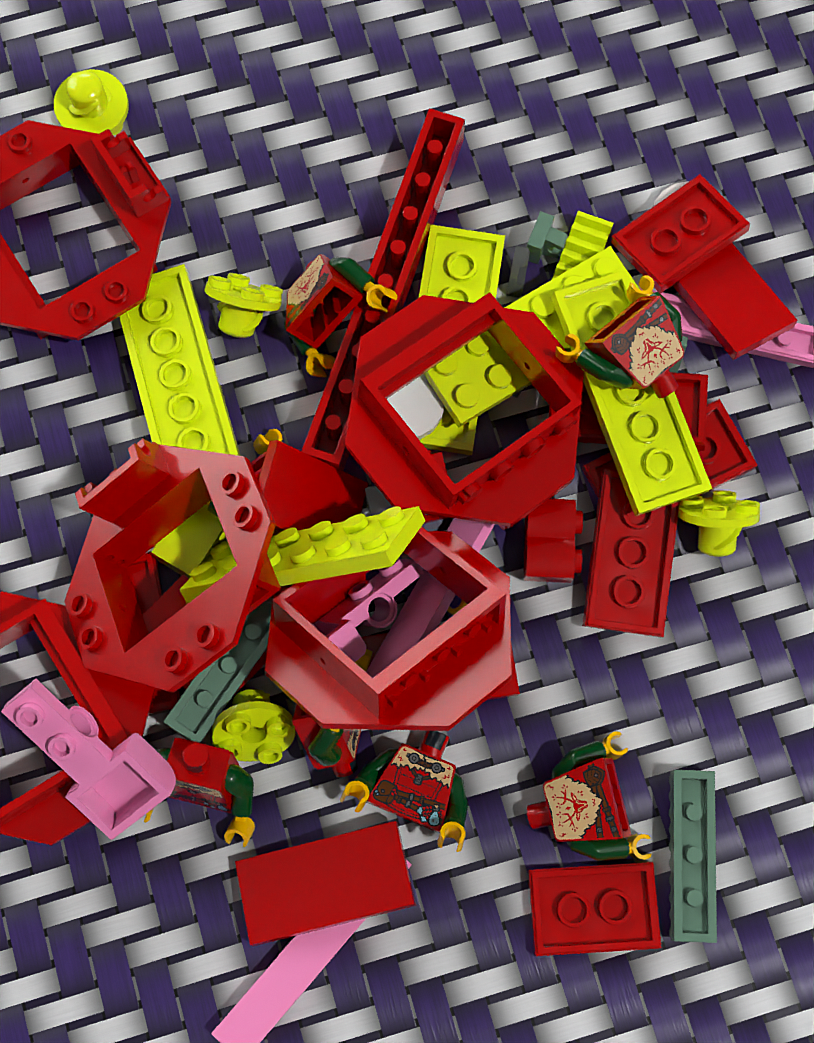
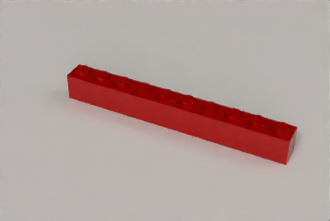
M431 108L427 112L368 271L375 279L374 284H380L395 291L397 300L384 295L381 304L388 312H382L369 306L366 301L367 293H362L363 298L354 308L302 448V452L341 471L344 470L350 454L344 444L360 337L403 308L429 237L430 226L435 221L464 141L465 119Z

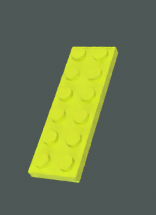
M431 225L419 297L428 295L474 303L490 292L496 299L505 235ZM444 408L443 416L438 426L431 434L420 439V441L427 449L472 455L478 417L458 428L447 409Z
M609 246L504 308L534 312L567 352H571L570 346L565 342V333L552 302V294L555 291L627 269L612 247ZM628 272L631 283H634L635 286L639 289V287L637 286V284ZM488 330L424 373L458 428L531 385V382Z
M182 264L152 274L146 300L119 316L151 440L160 445L240 456L188 270Z
M627 270L564 288L552 294L551 299L565 336L568 334L576 335L580 340V348L582 350L587 348L585 342L632 304L626 294L631 283ZM569 345L571 351H573L574 347ZM584 371L583 382L635 516L706 493L712 489L675 392L659 399L650 385L645 389H620L598 380Z
M396 506L373 516L366 517L365 514H357L343 522L331 524L330 521H322L311 528L297 530L294 527L288 528L272 536L267 555L280 586L392 567L426 520L419 506L401 509V507ZM228 541L213 547L210 551V557L191 571V577L179 589L186 603H190L237 566Z

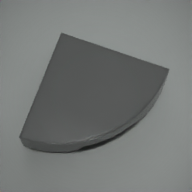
M520 246L515 248L506 296L519 298L522 295L530 256L529 248Z

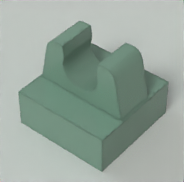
M540 211L526 247L530 251V262L539 264L542 255L560 259L568 235L552 227L555 216Z

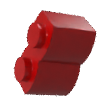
M548 499L525 516L524 581L571 583L574 579V573H581L582 550L575 549V534H582L583 511L576 510V500Z

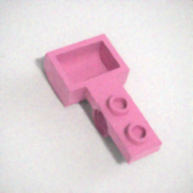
M398 558L392 567L378 569L380 573L371 580H365L353 586L348 592L350 596L315 622L313 626L350 659L356 662L365 654L366 644L355 627L362 625L385 628L395 620L397 603L394 597L424 574L421 566L413 559ZM373 600L375 603V611L374 614L370 617L368 608L370 602Z
M37 679L33 680L9 700L1 711L74 780L65 798L111 840L172 794L176 784V777L172 767L138 733H133L111 750L98 738V724L86 709L80 706H72L68 709Z

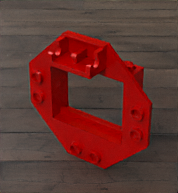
M27 120L0 136V210L80 165L137 251L46 305L0 233V325L36 332L40 339L52 335L79 341L146 300L152 274L158 271L155 263L172 201L170 195L132 138H128L125 131L114 137L109 129L97 134Z
M490 292L474 303L422 295L360 337L344 446L392 507L399 506L401 509L419 506L424 514L498 524L504 531L568 486L574 479L584 371L577 366L575 361L572 363L559 361L556 357V346L561 347L564 351L566 350L534 312L503 308ZM488 330L556 413L461 481L454 484L387 399Z
M142 438L137 444L134 443L128 448L131 458L118 469L115 468L109 474L110 476L98 486L90 482L85 486V489L80 488L75 492L79 509L93 514V518L64 602L84 668L174 693L235 647L239 642L247 615L281 589L267 555L276 523L248 458L239 455L160 445L154 441L151 443ZM212 500L237 566L148 634L127 567Z
M421 526L403 552L467 603L465 607L372 678L313 626L315 622L350 596L348 594L349 590L356 584L365 581L366 573L369 571L280 586L281 589L273 595L265 675L323 729L449 731L511 680L510 577L452 531H427Z
M1 591L0 649L34 630L79 706L86 709L96 720L99 728L98 738L113 750L133 733H138L143 737L156 688L84 668L65 605L47 602L46 599L38 600ZM64 770L0 808L1 835L51 846L91 821L65 798L74 780Z

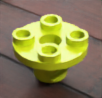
M90 69L72 73L71 76L61 83L54 97V112L61 127L97 134L107 129L111 131L113 136L120 133L129 110L128 97L122 83L110 73L101 70Z
M228 273L227 278L210 275L205 286V293L221 301L217 305L221 313L218 324L219 329L225 334L237 338H247L254 334L255 327L259 325L263 318V311H277L280 309L283 290L268 284H261L260 287L249 284V277L236 273Z
M719 490L714 491L712 497L703 498L697 495L680 501L678 516L683 521L699 527L698 549L702 553L714 557H723L735 552L737 537L743 527L752 526L759 522L760 503L752 500H736L737 494L735 492Z
M246 689L236 694L232 700V706L224 710L215 719L212 725V741L215 747L233 752L238 761H260L264 764H273L281 760L282 752L294 740L295 727L292 722L293 717L282 706L271 703L270 694L259 689Z

